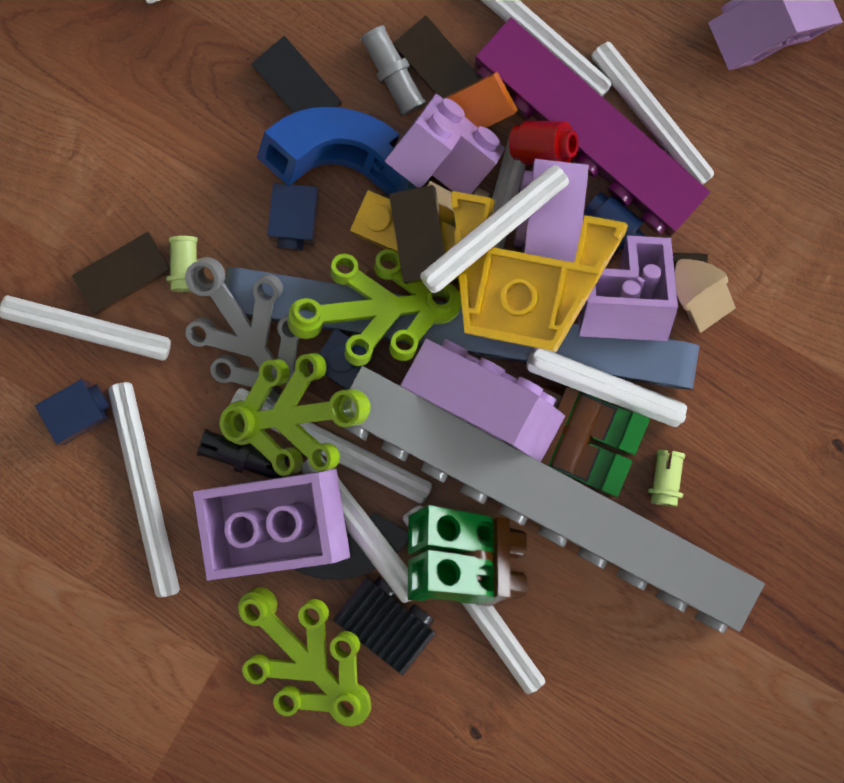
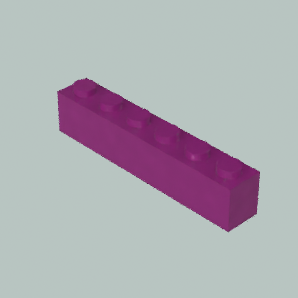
M512 17L508 19L476 55L475 66L479 69L476 75L482 79L497 71L518 109L517 113L528 120L533 116L537 121H567L578 136L579 145L576 153L577 158L575 159L576 164L589 165L588 175L595 177L599 174L610 184L608 191L623 205L628 206L632 203L644 214L641 220L654 233L661 235L665 232L671 237L709 195L710 191Z

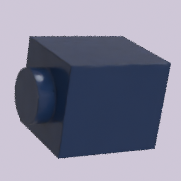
M273 183L267 236L270 241L277 242L278 249L303 251L304 244L314 245L319 203L317 187L288 186L287 184Z
M335 328L319 354L326 362V373L324 376L345 390H348L362 366L352 365L346 360L345 347L350 337ZM359 345L351 348L352 352L356 355L367 353L366 349ZM372 353V356H371L370 361H369L367 364L363 365L364 367L367 368V366L369 365V363H370L371 360L373 359V357H374V354H373V353Z
M83 379L78 380L35 405L57 445H66L109 420L105 409L110 407V404L98 384L91 386L88 381Z

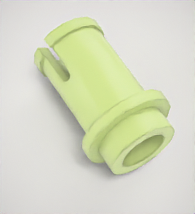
M173 236L169 238L170 276H166V282L170 283V291L192 292L186 284L185 274L187 268L197 261V237Z
M657 450L653 488L648 489V494L652 495L651 503L677 507L678 499L683 498V493H680L679 489L685 454L672 451L670 469H668L670 453H668V450Z

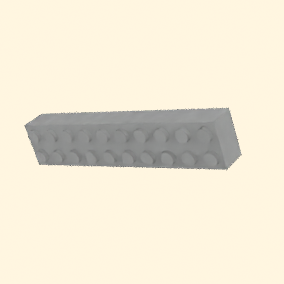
M361 367L350 389H357L363 392L370 401L371 410L367 419L362 424L342 427L343 429L365 441L369 434L376 436L384 441L381 447L383 451L404 462L408 455L413 456L424 462L420 471L443 483L448 476L463 483L459 492L481 504H484L487 498L500 503L502 507L498 513L524 526L527 519L541 526L537 534L559 546L564 547L567 541L574 543L580 547L577 555L602 569L605 568L607 562L619 568L616 577L643 591L647 584L659 589L655 598L682 612H685L687 606L698 610L694 619L723 634L728 627L739 632L741 631L765 585L764 582L368 368ZM352 401V410L355 413V404Z

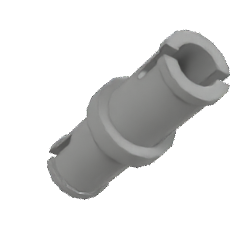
M385 26L376 27L361 36L360 41L364 44L378 70L376 77L380 83L384 82L400 110L401 116L409 114L424 105L426 101L422 98L407 70L410 65L406 58L401 59L386 32Z

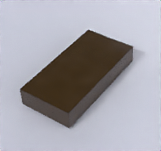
M424 16L393 43L397 52L407 59L410 67L430 90L442 98L481 79L427 16Z
M433 185L389 194L402 278L405 284L421 282V273L446 253L437 192Z
M146 232L73 274L72 277L93 314L96 315L170 272V267L150 233Z

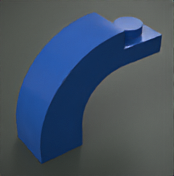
M315 107L290 114L264 131L257 159L288 186L315 167L336 164L350 167L362 173L388 197L390 193L415 188L414 184L384 162L396 146L400 134L381 120L351 109Z

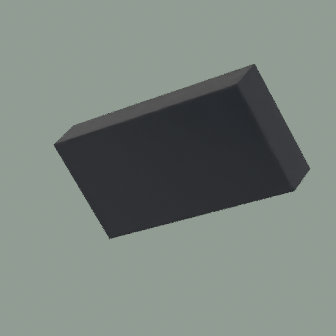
M285 36L251 64L292 113L315 107H339L342 104L337 95Z

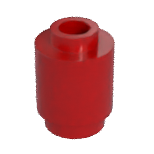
M524 121L521 125H515L509 135L510 155L514 160L521 161L524 165H533L535 159L569 163L578 151L579 141L577 133L567 121Z

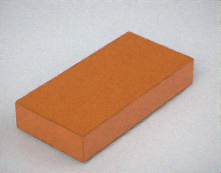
M497 71L443 98L456 102L463 109L465 117L477 127L483 126L487 128L515 114L518 110Z

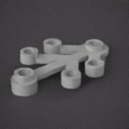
M202 257L192 263L187 268L185 274L187 286L193 293L199 296L210 295L235 333L217 329L210 319L199 317L187 326L185 332L187 340L196 347L208 345L252 357L258 368H260L264 361L275 359L267 344L274 301L283 292V285L280 279L274 275L267 274L254 283L252 292L255 297L251 324L224 283L225 271L221 263L211 257ZM204 267L211 270L214 280L206 278ZM263 283H267L272 287L273 296L264 293L262 289ZM288 314L278 322L277 326L278 333L282 337L277 359L284 360L290 370V376L286 383L289 382L295 372L294 367L300 339L292 334L287 327ZM196 326H200L205 330L206 338L198 336L195 330ZM231 354L220 355L212 362L210 367L212 377L220 383H229L231 381L253 387L259 377V370L240 366L238 359ZM220 363L227 364L231 369V374H225L220 368ZM273 366L272 376L274 379H276L277 371ZM274 386L266 402L274 406L283 389L280 386Z

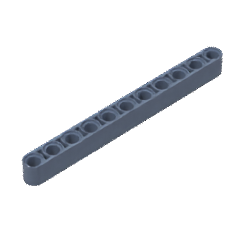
M226 267L224 283L245 315L249 318H253L255 297L252 292L253 285L262 276L267 274L278 277L283 285L282 295L274 301L271 319L273 322H279L289 313L291 305L303 298L313 299L320 305L368 300L346 285L250 269ZM263 283L262 289L264 293L273 296L272 287L267 283ZM394 294V295H396L397 297L406 296V295ZM433 300L435 303L440 304V305H443V304H446V303H447V302H442V301ZM462 305L455 319L444 324H433L418 343V346H422L427 338L441 346L443 340L447 339L467 350L468 354L526 364L530 351L534 350L532 347L464 333ZM302 310L299 312L306 319L315 316L311 311ZM418 314L399 316L382 337V340L391 341L395 332L407 330ZM373 319L323 324L322 330L334 331L336 328L342 333L361 335ZM573 323L559 349L554 353L623 380L693 390L700 346L668 339V341L581 337L579 336L578 324ZM398 341L400 343L409 344L407 341Z

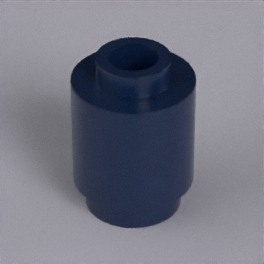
M600 192L584 209V215L625 222L628 225L623 239L614 252L615 256L624 249L627 235L645 236L640 231L644 222L613 195L608 198L603 192Z

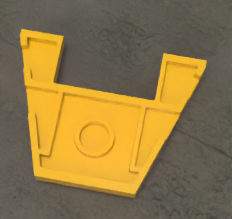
M452 191L451 205L452 209H454L456 230H454L455 245L493 214L495 201L492 198ZM584 215L574 262L492 247L459 275L464 333L557 352L623 239L628 225L625 222Z

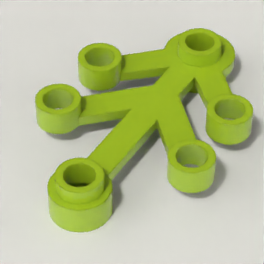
M385 249L377 254L374 271L379 278L393 280L412 294L410 296L397 297L359 271L358 262L352 255L339 254L332 260L331 278L338 284L348 285L368 300L320 305L313 299H299L289 309L287 325L295 336L309 339L320 333L323 324L373 319L361 335L358 334L350 337L345 347L346 360L352 365L363 366L370 361L374 347L399 316L418 314L407 330H399L393 334L389 345L390 354L395 359L407 361L414 357L418 343L433 324L448 323L457 317L462 305L461 295L450 283L436 293H432L422 281L405 284L402 278L399 253L392 249ZM388 260L393 262L396 267L386 269L381 265V262ZM346 265L352 271L344 274L339 272L336 267ZM432 297H442L447 300V303L443 305L437 304L433 301ZM307 310L313 312L315 316L305 319L300 316L299 312ZM402 340L407 341L411 345V349L401 350L397 347L396 343ZM359 345L364 347L367 353L356 355L352 352L351 348Z
M318 353L303 354L296 360L295 372L273 409L261 411L272 388L284 385L290 376L289 367L284 360L272 359L264 361L259 368V377L245 401L232 402L222 412L219 424L221 432L226 439L238 445L251 443L272 463L275 472L281 476L296 474L301 470L303 458L296 448L308 458L314 470L322 472L334 469L338 465L340 460L339 451L331 443L320 444L300 424L333 420L340 427L360 425L367 419L371 405L368 397L363 392L357 389H348L336 392L328 402L297 406L310 382L321 379L326 373L324 358ZM309 360L313 363L314 367L312 374L308 370ZM273 366L277 371L276 379H274L272 376ZM352 401L355 404V413L352 410ZM275 427L296 448L282 449L264 429ZM322 450L327 456L326 464L321 459ZM286 455L288 456V458H289V460H290V467H289V468H288V467L286 466V464H285V456H286Z
M254 587L243 595L238 603L241 619L249 625L260 626L293 660L269 659L263 654H254L243 665L242 672L245 679L252 684H261L267 678L314 681L324 693L301 692L295 686H285L273 699L276 711L283 716H291L298 709L329 712L335 721L345 726H357L363 723L370 714L371 700L368 691L358 684L356 654L360 650L358 637L352 632L343 631L330 643L331 655L339 661L338 680L327 668L325 621L328 619L329 610L323 601L311 599L299 610V621L306 628L307 632L306 647L275 615L278 603L275 595L270 590L264 587ZM249 604L255 605L259 609L260 615L255 614ZM309 608L318 612L319 620H314L309 616ZM339 641L347 642L350 645L351 652L343 651ZM252 664H258L262 668L263 674L256 673L253 670ZM283 695L289 696L293 700L294 706L287 705L283 700ZM342 701L350 702L354 711L347 709Z

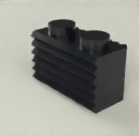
M380 575L375 581L367 576L337 613L333 621L346 631L354 633L364 646L403 676L436 635V631L430 627L435 619L415 603L410 609L405 607L395 599L397 595Z

